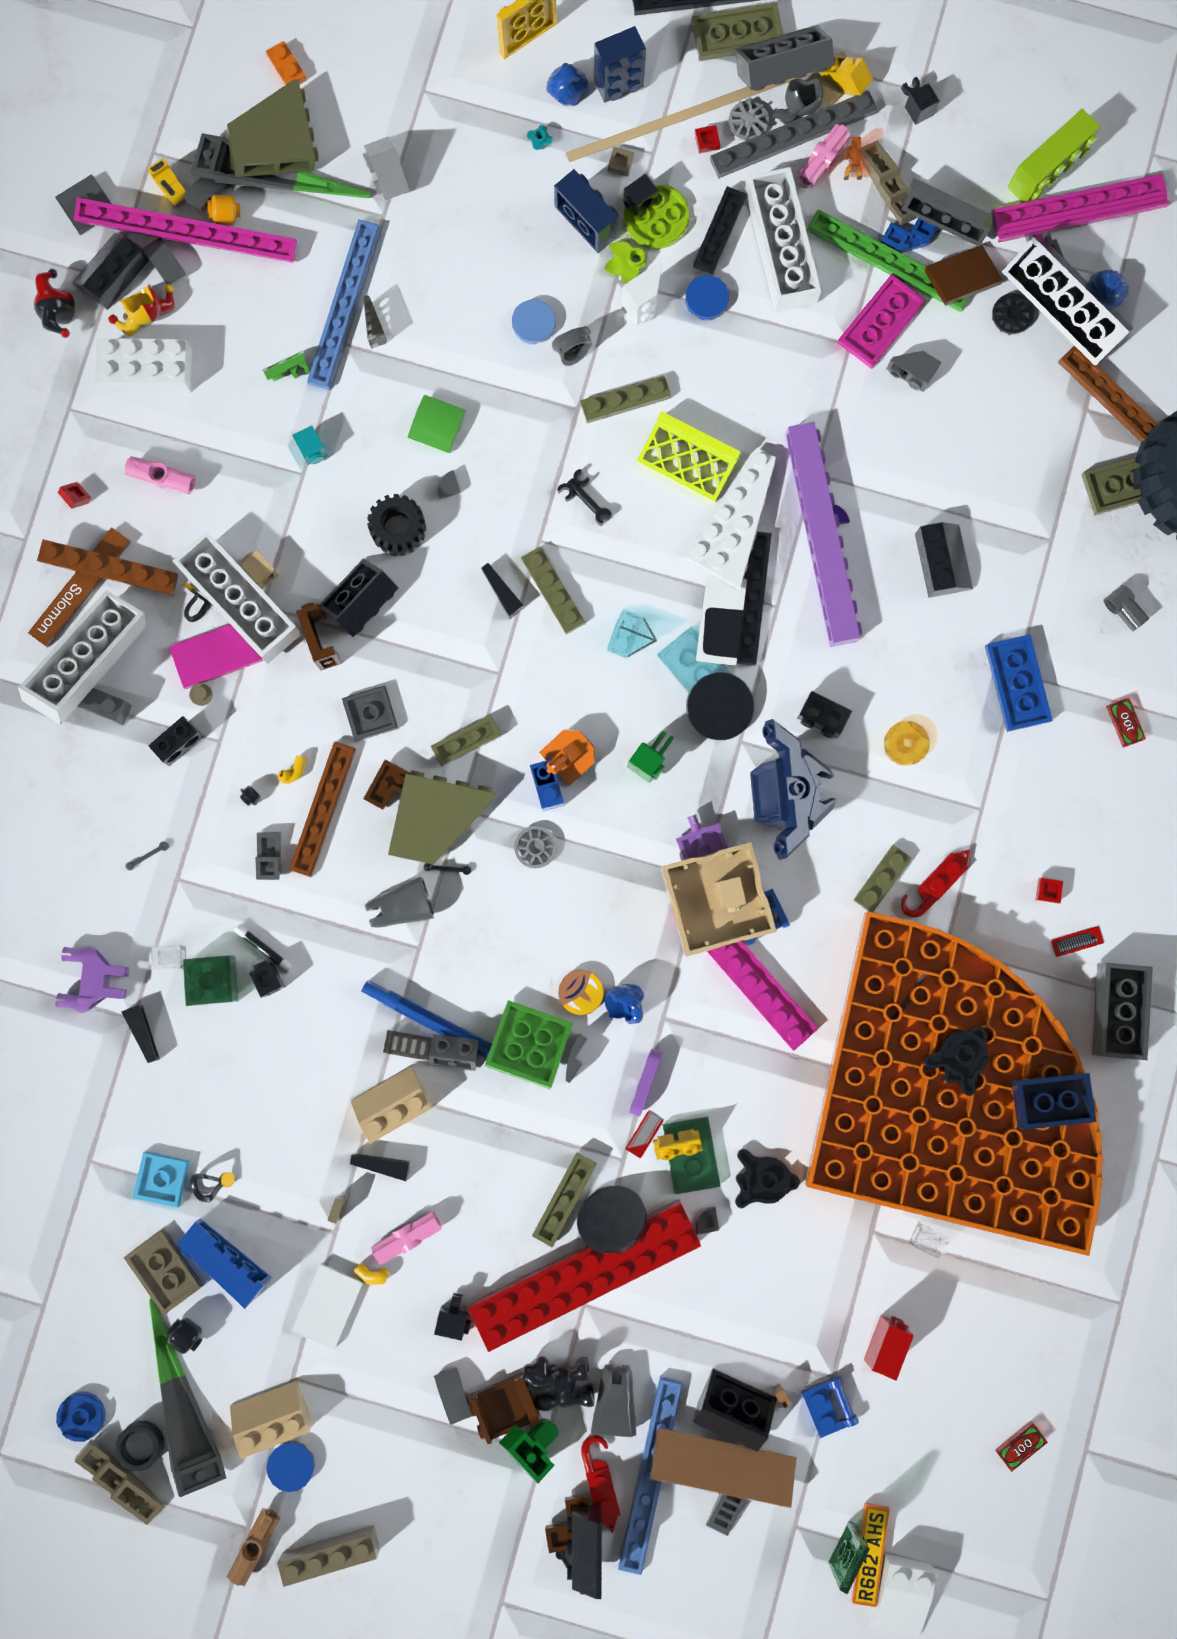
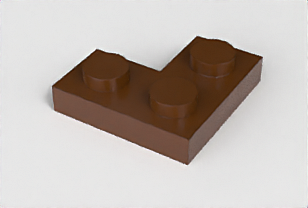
M385 759L363 799L384 810L394 791L402 792L405 774L411 773Z
M588 1493L565 1497L567 1515H572V1506H590ZM567 1522L546 1525L545 1532L549 1553L566 1551L567 1539H572V1530H567Z

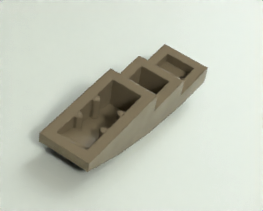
M876 140L858 149L868 174L900 225L902 226L916 219L917 217L901 210L903 197L909 187L900 177L899 167L879 141Z
M91 1439L75 1456L74 1462L92 1474L94 1482L111 1493L110 1499L146 1525L164 1507V1504L130 1470L124 1468L112 1454Z

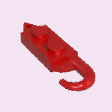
M970 850L954 854L952 852L949 853L919 885L918 893L924 902L917 909L910 910L907 907L908 895H904L901 899V909L904 914L912 918L924 915L968 869L967 862Z
M591 1435L582 1443L581 1456L593 1505L601 1506L602 1523L611 1533H614L617 1518L621 1514L609 1465L604 1460H592L590 1446L594 1442L601 1443L605 1449H608V1444L603 1437Z

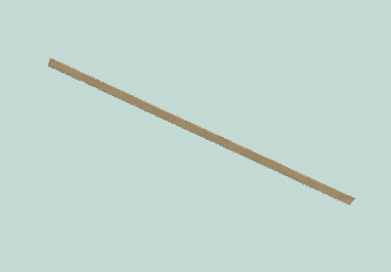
M841 52L834 56L846 57V54ZM816 72L808 73V74H806V76L811 75V74H814V73H816ZM797 78L788 79V80H786V82L783 83V84L789 83L791 80L797 79ZM783 84L767 85L759 91L751 90L747 86L571 150L565 154L568 161L572 162Z

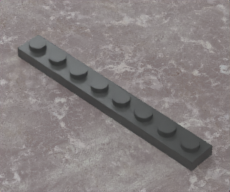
M869 90L865 91L861 96L855 95L710 155V162L718 179L826 135L830 133L836 124L847 126L876 114L877 106Z

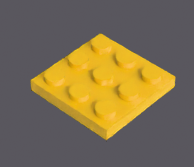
M516 0L511 5L500 9L496 14L499 53L504 60L557 25L556 0Z

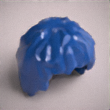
M1099 271L1093 274L1088 282L1113 308L1120 306L1129 292L1128 283L1118 271Z

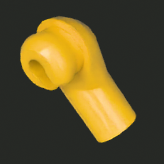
M296 756L292 768L279 771V781L284 784H291L299 780L303 776L307 758Z
M362 1262L354 1270L368 1285H382L386 1283V1279L390 1276L386 1268L382 1267L378 1271H371Z

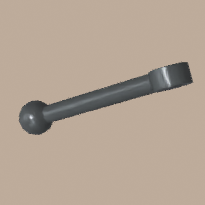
M164 841L161 842L156 849L133 862H127L125 865L126 869L131 871L135 865L159 851L168 850L169 844Z

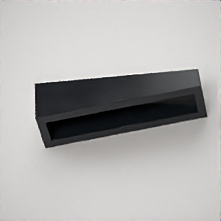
M489 563L485 564L481 568L507 616L511 619L524 609V605Z
M137 1005L121 1011L147 1063L160 1060L143 1005Z
M353 1153L350 1158V1165L406 1182L408 1180L410 1161Z

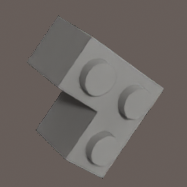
M389 137L364 145L366 153L362 155L370 173H375L377 180L373 181L377 194H382L384 199L388 200L410 192L396 148Z

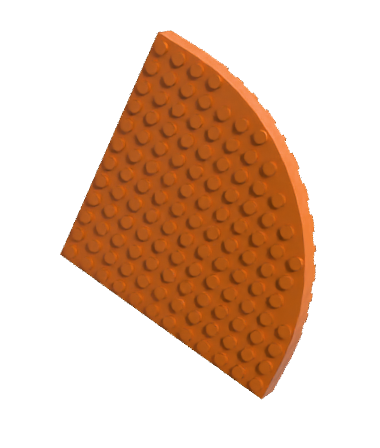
M866 911L862 918L805 1185L809 1188L1090 1256L1103 1181L1102 1135L1099 1129V1113L1095 1099L1093 1100L1097 1122L1023 1130L1017 1127L1011 1084L1012 1079L1085 1072L1080 1056L1067 1037L1065 1029L1047 1008L1046 1003L1025 984L1022 978L1015 975L998 959L993 958L963 939L952 936L942 930ZM922 974L927 975L920 986L913 987ZM909 994L910 1002L902 1011L900 1005ZM897 1011V1016H896V1018H894V1019L891 1020L892 1016H893V1015L895 1014V1012ZM982 1027L987 1032L986 1047L989 1058L984 1070L976 1078L975 1093L972 1096H967L962 1093L958 1083L944 1081V1067L927 1068L923 1063V1058L926 1055L937 1052L943 1041L953 1032Z

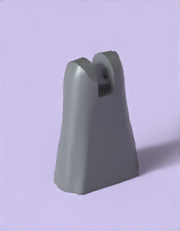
M420 876L368 901L364 905L366 912L381 908L383 914L382 916L370 919V926L382 928L434 919V911L430 899H427L429 895L423 877Z
M605 1364L601 1373L590 1432L606 1436H636V1415L631 1368L628 1365H622L620 1373L621 1384H612L613 1364Z

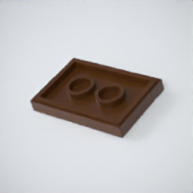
M983 245L927 265L924 270L945 306L999 286L1003 282V278Z

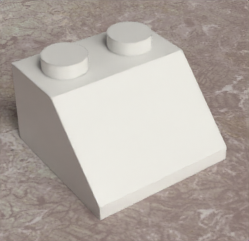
M660 262L623 285L622 306L636 326L641 322L646 323L650 321L655 314L662 264Z

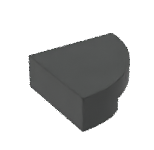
M454 470L446 473L439 483L438 495L440 499L461 493Z
M715 1206L706 1209L699 1216L696 1223V1234L719 1231Z

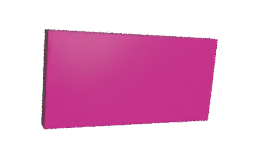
M891 274L841 335L837 343L872 369L925 304L926 299Z
M231 624L169 646L184 689L264 661Z

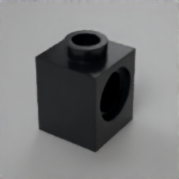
M644 174L624 188L623 203L629 211L632 210L637 216L658 201L659 190L648 176Z
M262 961L254 965V970L249 972L260 998H265L285 988L283 980L275 964L272 962ZM266 971L271 974V981L267 985L261 980L262 974Z

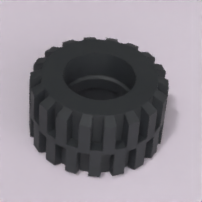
M393 494V498L386 495L384 496V501L378 499L376 501L377 506L372 505L370 508L371 514H368L367 517L370 535L376 546L380 547L385 553L389 551L393 556H396V553L403 556L405 551L412 553L414 552L413 547L416 546L418 548L421 545L420 540L424 541L426 524L422 510L413 499L409 500L406 495H403L402 498L399 497V494ZM400 515L410 520L407 530L401 534L392 535L384 530L386 522L393 516Z

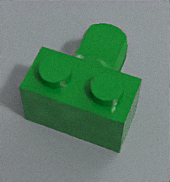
M664 730L651 747L644 742L641 743L628 761L627 768L648 783H650L652 778L657 780L665 767L662 765L665 760L663 754L674 740V737L670 735L659 752L656 751V748L667 734Z
M542 1418L541 1423L535 1425L527 1434L515 1424L500 1440L499 1444L526 1474L539 1484L555 1466L546 1456L548 1453L546 1449L557 1438L559 1432L553 1422Z

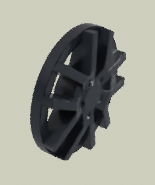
M1015 293L1000 297L992 309L994 324L1000 332L1007 333L1008 335L1024 332L1032 323L1034 316L1033 307L1029 300ZM1007 298H1010L1011 305L1007 304ZM1015 299L1021 300L1022 302L1016 305ZM1000 302H1001L1002 305H1003V307H997V306L1000 304ZM1026 304L1027 309L1021 310L1020 307ZM996 312L1003 313V315L996 316ZM1029 312V319L1024 314ZM998 320H1004L1003 324L1001 325ZM1019 320H1021V321H1023L1024 323H1026V325L1023 326V325L1020 323ZM1006 323L1011 324L1010 329L1005 328ZM1014 325L1017 326L1019 329L1013 330Z

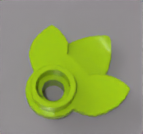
M614 242L609 245L614 257L606 264L604 269L611 275H621L622 282L628 283L638 276L639 270L645 267L647 255L642 249L632 248L627 242ZM633 258H639L640 261H639V262H633L632 259H633Z

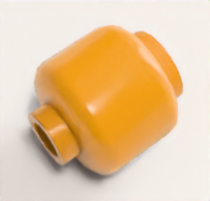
M215 194L207 202L208 218L212 219L215 224L234 225L236 217H240V204L235 203L232 195Z

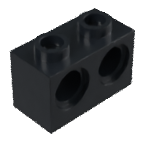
M811 691L797 719L801 720L800 723L810 729L815 727L821 730L820 733L823 736L833 739V737L838 738L841 735L852 710ZM813 706L817 708L818 716L813 717L809 715L808 707ZM829 717H836L839 725L837 727L831 726L828 722Z
M182 716L150 743L148 747L164 764L171 766L204 736L189 719Z

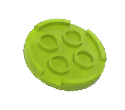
M666 184L655 185L659 190L658 201L636 216L632 210L629 211L626 207L624 209V225L627 233L637 244L649 249H664L674 245L683 237L688 227L689 210L685 198L675 188Z

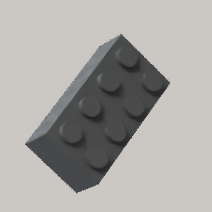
M818 25L735 49L737 74L754 91L762 90L765 86L771 84H783L791 78H803L811 72H824L828 67L834 66L833 40Z
M1097 963L1092 1055L1148 1061L1153 967Z

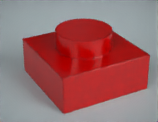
M716 125L695 129L694 134L699 154L720 150L721 144Z
M78 482L61 486L57 492L71 509L89 504L91 496Z
M1038 878L1035 901L1061 904L1063 881Z

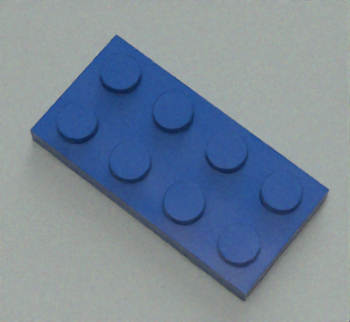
M1031 635L986 644L985 650L1006 731L1011 732L1052 722L1053 719Z

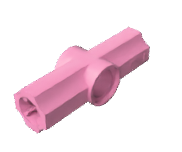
M836 124L824 141H820L815 146L809 160L797 175L803 186L812 188L825 170L828 171L833 166L839 152L851 137L847 127L842 124Z
M130 456L125 464V475L155 484L159 488H168L188 495L194 491L196 485L195 475L166 467L161 462L153 463L134 456ZM165 472L162 478L156 479L158 473Z
M431 1211L418 1220L401 1226L392 1232V1235L371 1247L375 1259L382 1265L402 1252L403 1254L420 1245L421 1241L439 1232L442 1229L441 1223L437 1215Z

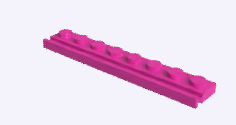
M1157 174L996 208L992 210L991 214L993 215L992 221L995 232L998 235V243L1024 238L1028 235L1033 236L1047 231L1052 232L1166 208L1170 201L1166 196L1168 193L1163 175Z
M742 941L706 951L792 1051H795L818 1030L817 1026Z

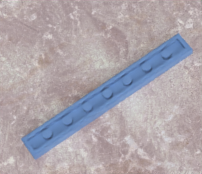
M358 219L307 380L309 385L330 390L379 235L380 225Z
M659 1377L618 1570L642 1575L662 1483L661 1481L650 1479L657 1429L673 1431L683 1381Z

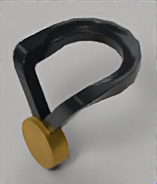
M185 581L182 585L195 595L186 605L184 617L189 622H196L207 612L210 602ZM199 597L204 601L203 606L196 615L189 616L190 608Z
M223 1172L219 1178L198 1173L191 1177V1189L199 1201L211 1202L222 1187H231L234 1184L235 1177L231 1172ZM198 1178L219 1182L210 1195H202L197 1187Z

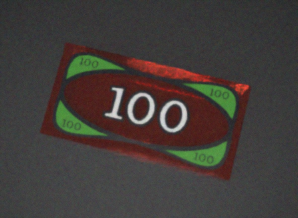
M1130 698L1106 706L1123 748L1146 740Z
M1030 1421L999 1446L995 1452L1012 1472L1045 1446L1048 1441L1035 1424Z

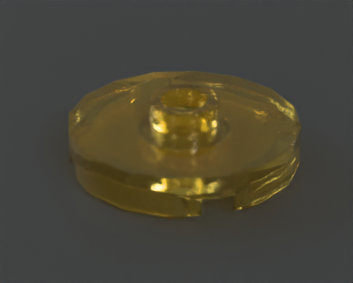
M898 722L884 736L885 753L897 765H915L924 759L929 751L930 741L928 733L921 725L915 722ZM905 739L911 742L910 747L904 745Z

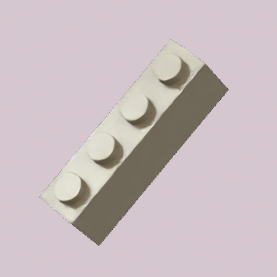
M373 1525L283 1552L277 1562L283 1587L376 1560L380 1546L375 1527Z

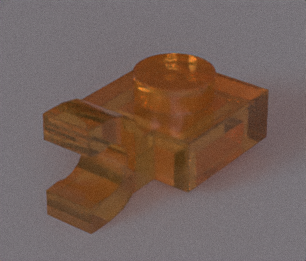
M852 137L850 145L846 146L845 160H849V165L845 169L844 180L849 179L850 172L856 173L857 180L862 179L863 171L860 166L861 137Z

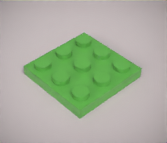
M508 1000L485 1067L550 1090L573 1023Z

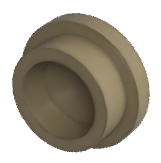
M198 683L191 688L189 696L195 705L205 706L212 700L213 692L208 685Z

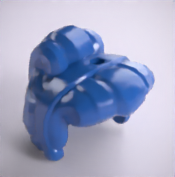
M563 63L562 66L556 68L550 75L546 91L559 103L565 106H575L582 92L588 88V80L580 69H577L572 64Z
M621 984L610 988L605 997V1007L609 1012L608 1017L610 1019L625 1018L628 1024L640 1023L643 1019L641 1002L644 998V993L642 989L635 984Z

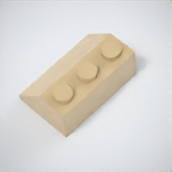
M412 1066L351 1100L358 1123L370 1144L434 1107Z
M298 1380L230 1406L232 1436L240 1459L307 1434L313 1426Z

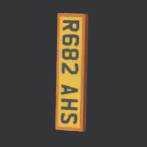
M864 1504L851 1598L853 1604L877 1606L890 1511L888 1506Z

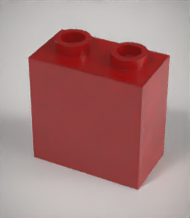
M880 1315L864 1357V1361L872 1371L895 1381L898 1379L914 1337L913 1333L908 1329L909 1326L904 1324L903 1320L892 1315L890 1319Z

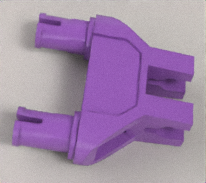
M88 945L84 949L63 947L62 953H70L71 956L61 955L62 961L81 962L83 966L79 994L58 993L56 999L65 1000V1002L56 1001L55 1005L57 1008H73L79 1013H85L106 998L126 999L127 990L109 988L110 975L129 976L130 967L112 966L93 946Z

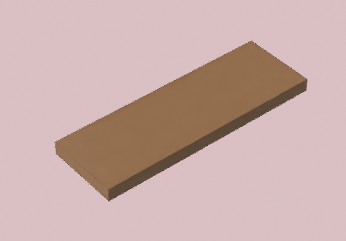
M658 1428L650 1479L791 1508L797 1457L765 1450L757 1452L746 1446Z

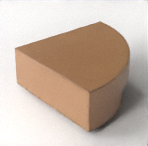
M780 1384L773 1388L775 1396L784 1408L787 1409L793 1405V1402Z

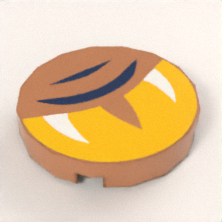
M580 969L567 974L562 979L558 990L560 1003L565 1010L574 1015L581 1016L594 1012L600 1006L604 994L602 982L599 978L588 970Z

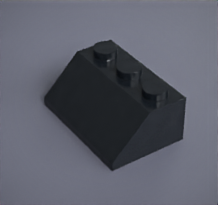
M114 233L72 283L108 310L149 262V259L143 249L128 237Z
M940 522L920 526L915 533L928 598L972 590L973 586L959 524Z
M363 558L319 606L340 628L354 637L363 630L364 625L372 617L378 614L379 609L394 596L399 587L383 570Z
M713 1368L698 1400L693 1422L758 1452L769 1437L777 1397Z
M572 1506V1515H567V1530H572V1539H567V1555H572V1564H567V1580H572V1590L594 1599H602L601 1506Z

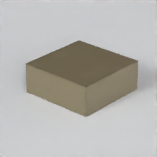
M613 147L608 171L629 176L635 152Z
M338 1195L335 1198L327 1221L336 1224L340 1220L347 1201L346 1197Z

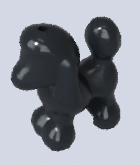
M540 1356L536 1362L524 1365L523 1377L530 1387L537 1390L553 1387L557 1390V1394L554 1396L548 1393L539 1394L535 1398L537 1409L550 1411L556 1406L562 1408L573 1405L593 1407L595 1404L593 1383L585 1384L581 1390L574 1388L577 1380L584 1381L589 1379V1362L587 1357L578 1358L575 1365L571 1367L557 1364L549 1365L548 1359L545 1356Z

